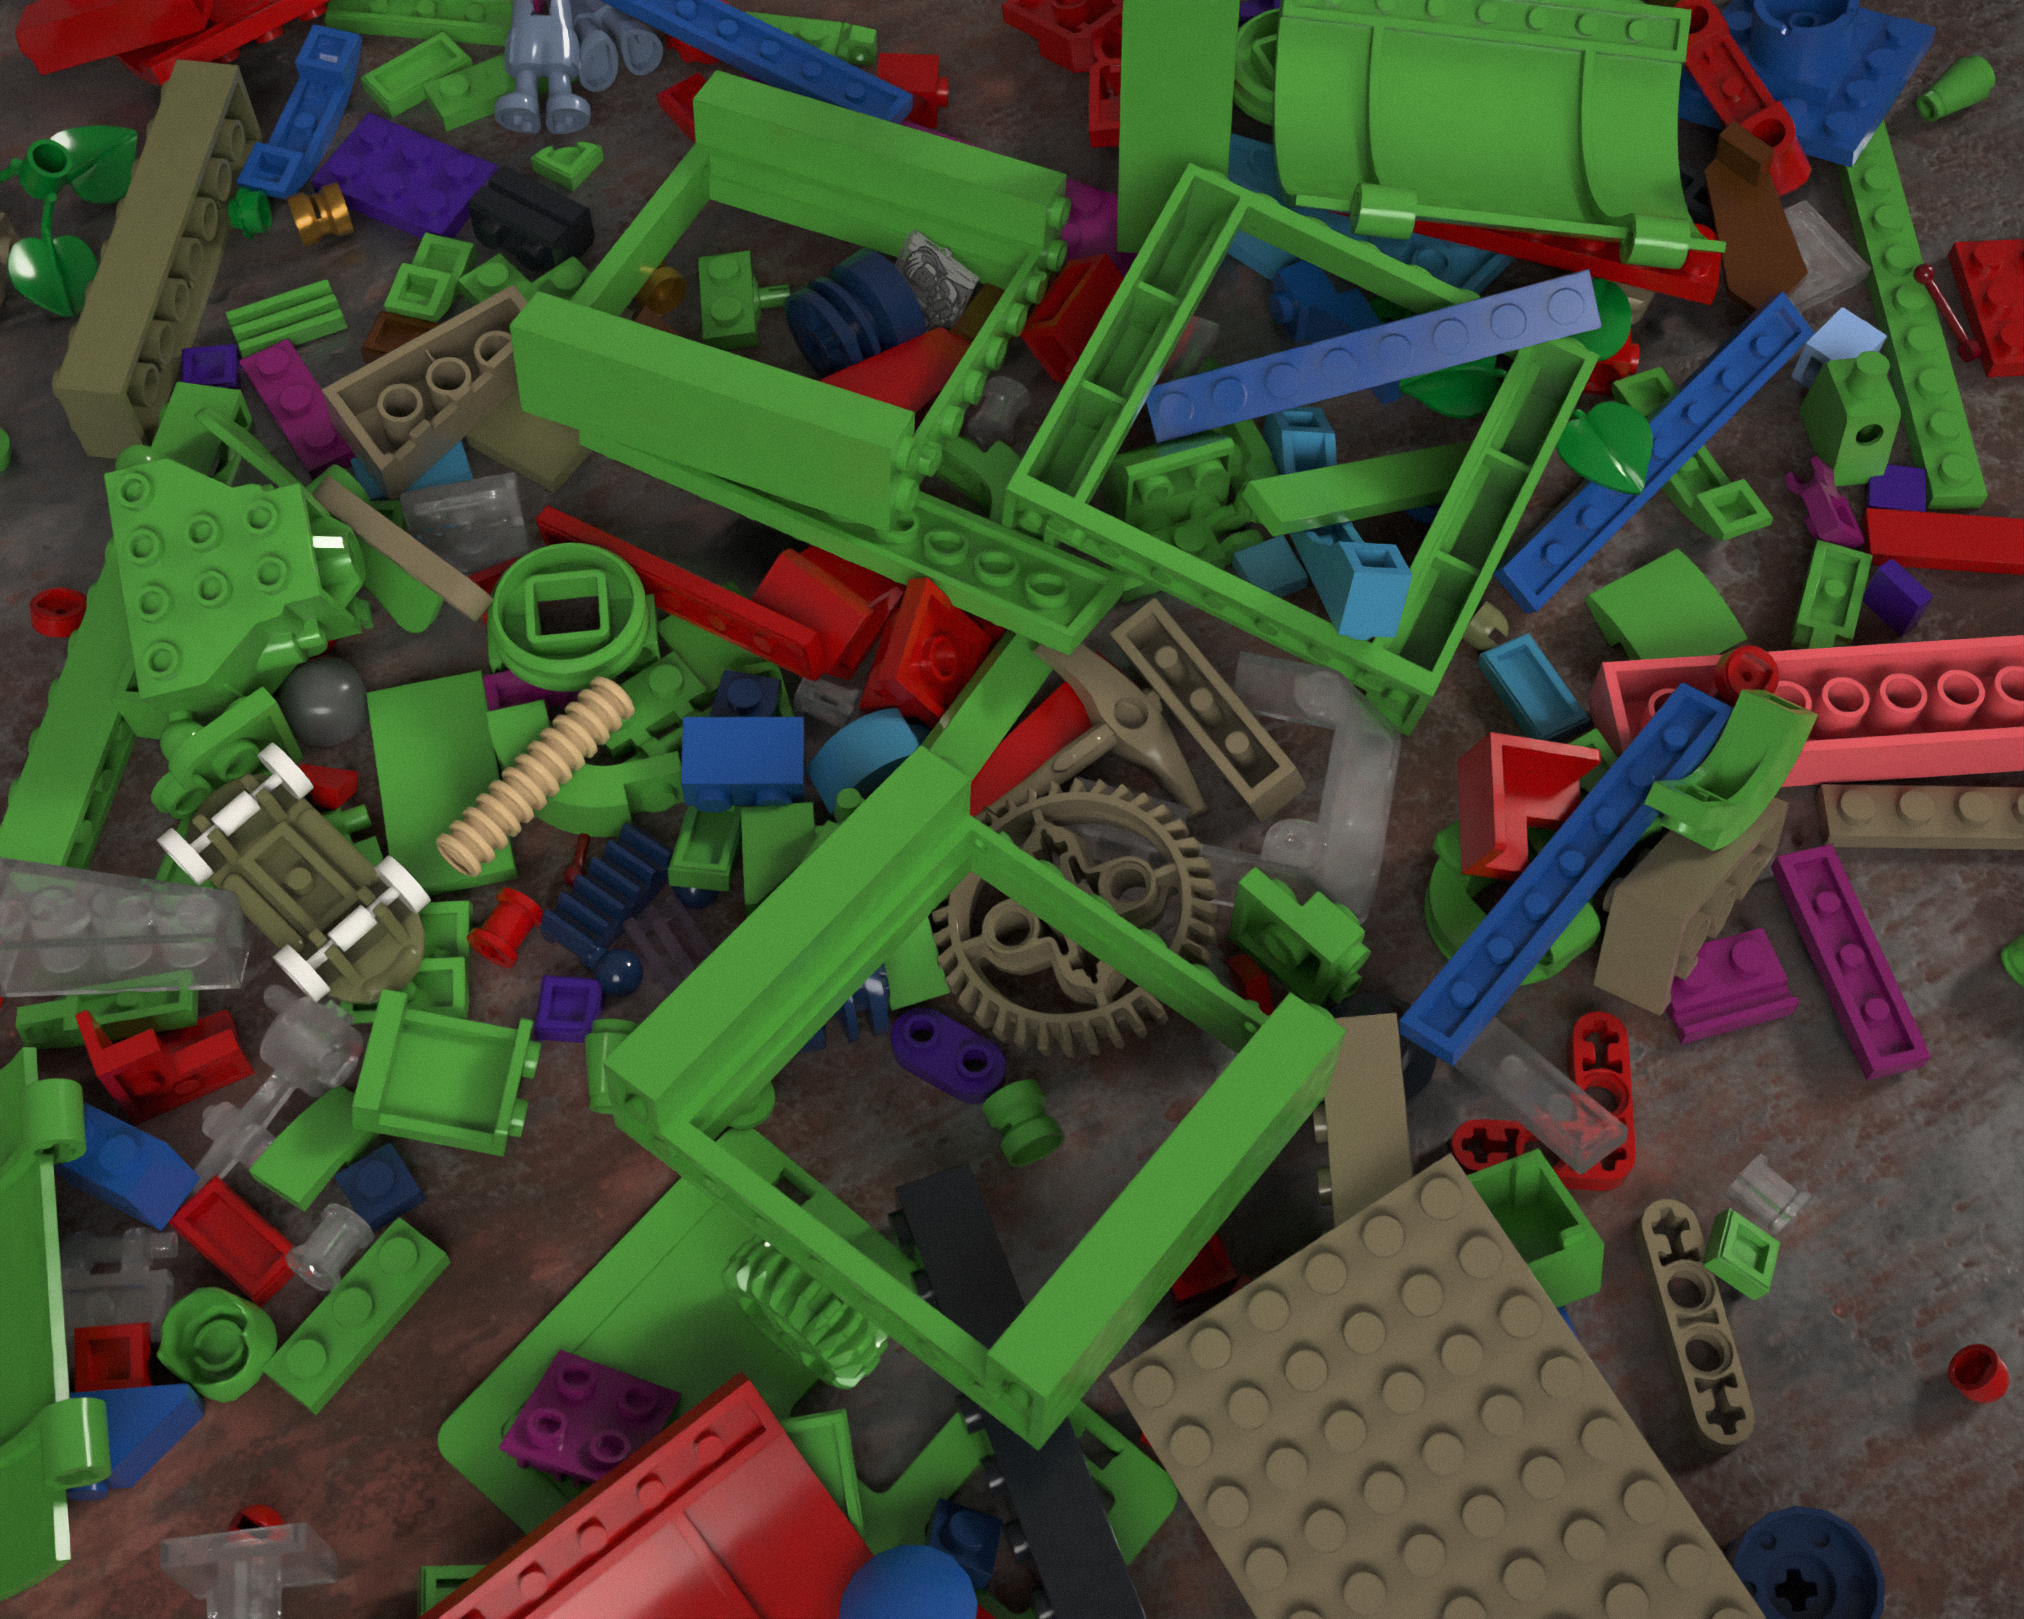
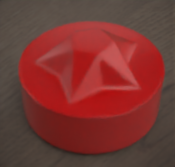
M60 587L38 593L31 599L29 604L32 627L38 633L56 638L70 637L75 629H79L87 610V596L77 590Z
M1747 645L1731 650L1720 658L1715 668L1714 681L1721 697L1735 706L1742 689L1766 690L1774 694L1779 682V671L1775 660L1767 651L1757 646Z

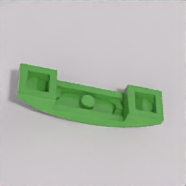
M1661 366L1614 381L1611 388L1615 402L1631 406L1646 419L1677 389ZM1704 445L1661 487L1673 504L1693 524L1720 541L1769 526L1773 520L1770 512L1746 480L1741 479L1731 483Z

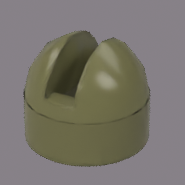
M1486 601L1470 620L1462 640L1479 651H1488L1499 645L1488 636L1495 629L1503 636L1508 637L1509 624L1507 618L1499 609Z

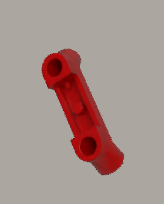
M1710 0L1679 1L1674 8L1692 10L1686 61L1682 66L1724 129L1734 121L1775 149L1770 175L1778 196L1781 197L1796 190L1808 180L1812 168L1796 137V128L1792 118L1780 100L1775 102L1730 35L1728 23L1716 5Z

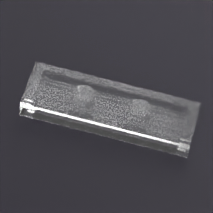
M1495 1016L1454 1065V1067L1579 1175L1585 1173L1627 1141L1628 1127Z

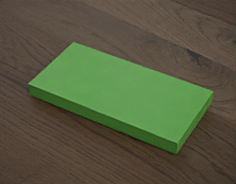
M482 670L366 692L389 856L393 857L410 873L428 896L518 878L511 836H507L508 845L503 850L494 849L495 858L489 864L481 863L482 872L477 877L466 876L453 868L440 854L436 844V839L442 833L448 835L451 833L449 826L454 820H464L462 813L468 806L477 807L475 799L481 793H490L488 786L494 780L502 781L499 762L485 712H489Z

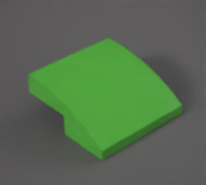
M1678 548L1584 597L1610 647L1621 642L1630 660L1718 655L1748 639L1734 614L1715 587Z
M469 900L429 902L418 912L426 934L425 955L418 973L406 988L399 992L408 994L407 1008L467 1019L471 987L472 947L466 938L473 928V904ZM340 1000V1024H373L379 1001L370 1004L347 1003Z

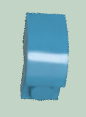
M898 708L876 711L851 722L833 735L811 760L805 770L829 813L834 815V808L837 804L836 797L841 790L854 788L866 800L923 743L931 730L926 724H907Z

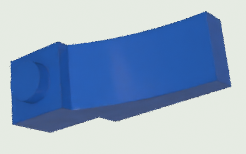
M1303 260L1276 270L1273 293L1269 296L1270 311L1274 320L1279 325L1284 324L1295 342L1306 339L1314 343L1382 324L1358 288L1338 294L1320 267ZM1400 380L1370 388L1382 405L1400 399L1402 393L1399 392Z

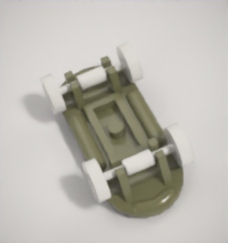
M270 743L257 754L261 762L272 774L271 776L264 774L251 775L248 772L241 778L225 783L210 793L197 807L188 824L186 841L173 828H170L157 839V842L196 884L200 886L209 879L280 950L273 956V959L315 1003L325 995L347 1003H374L379 1001L382 989L399 992L406 988L418 973L425 955L426 938L418 912L431 899L410 873L393 857L388 855L377 866H374L303 798L314 787L301 769L276 744Z

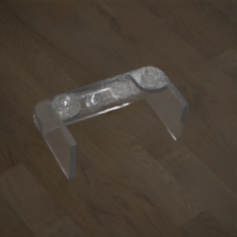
M1240 651L1233 692L1252 714L1334 729L1318 823L1301 819H1285L1275 823L1265 835L1261 855L1200 844L1201 848L1199 849L1198 857L1208 859L1212 873L1207 879L1214 881L1218 892L1217 898L1210 902L1234 907L1238 882L1254 867H1257L1269 879L1276 878L1285 883L1292 890L1298 904L1301 906L1319 891L1332 903H1341L1349 908L1361 925L1370 916L1376 897L1401 748L1400 733L1396 726L1342 673L1327 667Z

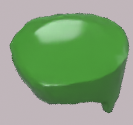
M197 1288L175 1302L166 1313L161 1324V1343L157 1351V1357L164 1367L169 1369L184 1384H188L195 1392L221 1403L235 1401L259 1381L263 1374L261 1369L276 1352V1328L270 1316L255 1303L221 1288Z

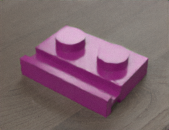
M1762 927L1703 943L1696 954L1698 956L1697 965L1688 978L1683 980L1674 976L1670 994H1672L1671 1002L1665 1010L1669 1019L1674 1021L1679 1032L1677 1037L1680 1044H1685L1792 1015L1800 1003L1796 996L1792 997L1786 985L1788 978Z

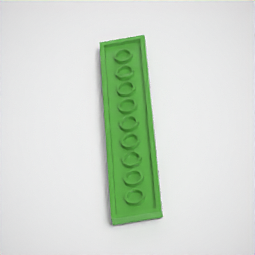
M579 430V445L603 454L607 458L647 473L656 479L691 492L702 499L719 504L751 520L758 521L793 536L797 540L807 542L846 561L853 562L886 576L897 583L907 586L909 579L928 577L950 598L953 606L1069 656L1123 595L1125 576L922 491H919L912 511L909 514L902 513L892 531L888 533Z

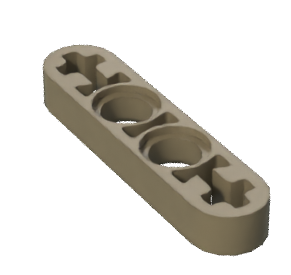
M326 475L311 494L332 516L353 529L356 536L471 621L476 623L494 601L488 593L330 476Z
M1661 1199L1649 1205L1639 1218L1635 1227V1242L1689 1432L1693 1440L1703 1449L1712 1453L1726 1454L1736 1450L1752 1434L1755 1425L1754 1408L1714 1273L1702 1266L1707 1249L1699 1222L1694 1212L1684 1203L1674 1199ZM1661 1219L1665 1220L1668 1228H1679L1681 1232L1673 1243L1676 1261L1665 1267L1661 1264H1665L1672 1254L1668 1238L1664 1234L1655 1235L1653 1232ZM1680 1277L1689 1279L1696 1284L1701 1292L1700 1305L1695 1308H1683L1677 1305L1668 1293L1667 1285L1669 1280ZM1704 1340L1710 1343L1719 1355L1720 1364L1718 1369L1705 1372L1696 1369L1690 1364L1685 1350L1687 1342ZM1721 1382H1725L1727 1386H1723L1715 1395L1719 1410L1722 1415H1733L1736 1421L1727 1431V1435H1724L1723 1429L1719 1424H1709L1706 1419L1715 1409L1711 1387ZM1697 1389H1707L1702 1393L1697 1392Z

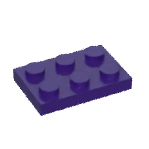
M368 113L311 181L315 194L319 193L322 186L338 182L347 208L422 239L425 233L453 239L470 218L468 209L469 199L483 185H488V180L498 171V166L377 115Z

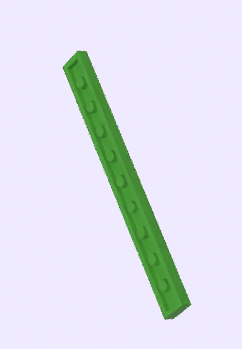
M1883 119L1854 165L1848 167L1836 163L1878 327L1882 333L1887 335L1883 346L1890 363L1889 369L1901 408L1915 468L1926 470V510L1981 508L1988 495L1935 303L1924 284L1917 283L1913 277L1914 269L1919 264L1924 263Z

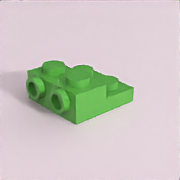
M1254 867L1238 882L1228 938L1289 992L1307 1004L1313 1003L1325 1008L1332 1001L1338 1005L1343 998L1351 996L1363 980L1357 971L1364 965L1371 954V951L1362 944L1366 931L1361 928L1354 913L1341 903H1332L1321 892L1318 891L1301 906L1298 904L1292 890L1285 883L1276 878L1269 879L1257 867Z

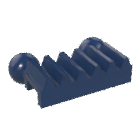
M626 822L621 828L620 838L616 842L609 840L606 843L604 856L601 859L594 857L590 861L589 872L585 876L578 874L575 877L573 890L569 894L562 891L554 911L546 909L543 912L541 925L539 926L544 940L551 945L556 941L575 954L581 966L587 970H594V977L600 980L604 993L612 997H625L635 992L643 979V966L639 958L631 951L626 949L608 951V949L669 882L668 868L674 850L634 823L630 825ZM672 886L674 896L678 902L690 909L708 907L716 900L720 892L717 890Z

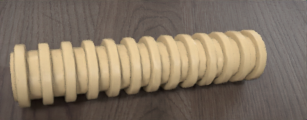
M596 676L590 682V689H583L578 694V702H570L566 706V716L558 715L552 721L553 728L546 727L539 734L541 741L533 740L527 746L528 755L520 753L514 760L515 768L506 767L501 773L503 780H494L488 786L490 793H481L475 799L477 807L468 806L462 813L464 820H454L449 826L451 833L449 835L442 833L436 839L438 851L453 868L466 876L477 877L482 872L481 863L489 864L495 858L494 849L503 850L508 845L507 836L515 837L521 831L520 823L528 824L534 818L533 809L541 810L547 804L546 796L554 797L560 791L558 783L567 784L572 778L571 770L579 771L585 765L584 757L592 758L598 751L596 744L604 745L610 739L609 732H617L621 728V719L628 720L635 713L630 697L618 684L608 678Z

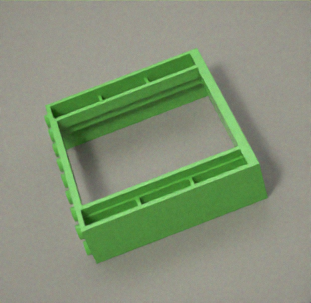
M1123 0L1117 252L1139 253L1189 163L1205 170H1216L1228 178L1240 0Z
M716 70L693 98L696 143L572 299L568 301L537 291L509 325L521 410L890 533L901 514H909L912 511L918 497L919 485L925 476L932 477L935 474L941 460L942 448L948 439L954 441L959 435L964 420V413L970 404H978L984 392L986 377L991 369L999 370L1004 361L1009 340L1012 336H1020L1032 303L1039 304L1041 302L1052 271L1059 272L1064 264L1068 243L1062 240V229L1067 223L1071 209V199L1065 197L1067 174ZM709 200L908 261L914 253L910 248L917 233H919L977 278L976 282L982 284L987 282L1005 290L915 433V412L619 316Z
M1189 163L1005 490L1002 525L1055 548H1058L1061 542L1068 544L1366 690L1367 693L1358 712L1410 736L1443 678L1600 355L1587 350L1582 343L1569 337L1502 353L1514 359L1409 569L1412 573V579L1396 637H1375L1373 643L1367 640H1356L1345 635H1338L1332 623L1090 506L1089 503L1240 230L1417 314L1481 297L1471 290L1458 289L1432 277L1427 270L1420 266L1407 265L1383 254L1376 246L1369 242L1356 241L1330 229L1324 221L1318 218L1305 217L1280 205L1273 197L1267 194L1254 193L1229 181L1225 175L1216 170H1205Z
M920 745L603 1061V1067L616 1127L1039 1451L1327 1095L1346 1029L1337 1024L1334 1017L1326 1009L1313 1003L1307 1004L1291 992L1270 1016L1264 1014L1259 1009V1003L1253 1000H1244L1221 985L1217 977L1209 969L1199 964H1190L1168 949L1164 941L1157 934L1148 929H1138L1116 914L1113 907L1105 899L1096 894L1085 893L1067 881L1060 870L1046 860H1036L1017 847L1004 831L998 834L991 826L987 827L971 816V778L952 759L947 757L940 758ZM970 871L1238 1053L990 1350L714 1141Z

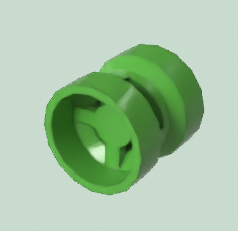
M1025 1079L1007 1085L992 1094L982 1105V1112L989 1126L999 1130L1000 1134L1003 1135L1000 1148L1008 1165L1012 1167H1021L1043 1159L1059 1148L1065 1141V1134L1058 1120L1046 1115L1044 1109L1046 1096L1038 1081L1034 1079Z

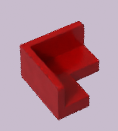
M1489 732L1457 760L1461 874L1516 881L1529 866L1527 827L1558 831L1581 804L1579 779L1601 763L1600 750Z
M88 1009L74 1014L96 1076L134 1126L255 1074L234 1019L228 1010H221L198 1020V1026L176 1029L160 1037L151 1028L114 1045Z

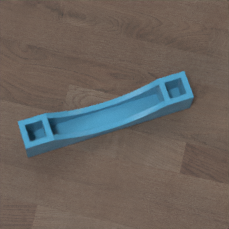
M1294 407L1266 415L1262 437L1272 453L1271 458L1279 470V475L1337 465L1335 433L1321 408ZM1351 521L1289 533L1338 635H1345L1356 640H1368L1372 637H1396L1412 579V573L1396 545L1365 543Z

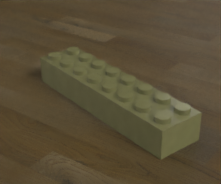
M177 59L169 81L166 80L162 85L160 106L155 119H151L148 122L146 143L140 158H136L133 162L131 170L132 180L126 196L121 198L117 204L116 223L110 239H105L102 244L101 263L95 279L88 282L85 290V305L79 321L71 326L69 348L63 364L58 366L53 374V393L60 400L70 420L71 429L77 434L87 456L116 459L118 454L130 445L143 444L152 446L159 428L161 407L164 403H169L176 383L180 382L182 349L192 347L233 229L228 216V202L230 198L236 197L237 190L239 189L236 182L255 143L263 142V137L238 65Z

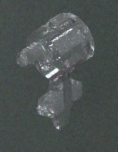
M280 984L270 985L265 990L263 995L265 1004L279 1015L272 1022L262 1040L260 1057L274 1069V1072L241 1110L226 1101L216 1107L209 1105L203 1111L202 1117L205 1120L202 1125V1133L214 1141V1143L194 1170L200 1177V1180L191 1192L196 1194L215 1175L222 1180L238 1161L250 1169L276 1139L274 1135L266 1130V1127L295 1089L300 1088L311 1097H320L348 1080L357 1066L358 1058L363 1048L362 1034L350 1026L355 1020L351 1014L331 999L323 1006L319 1002L315 1003L309 997L300 999Z

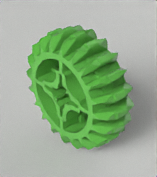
M755 1234L750 1241L742 1244L731 1256L729 1265L721 1273L725 1294L731 1298L733 1306L742 1312L745 1320L760 1332L761 1337L766 1338L775 1346L778 1352H782L796 1365L805 1369L812 1377H819L826 1385L849 1390L851 1387H855L865 1376L868 1377L881 1361L879 1357L889 1346L887 1342L888 1335L760 1236Z

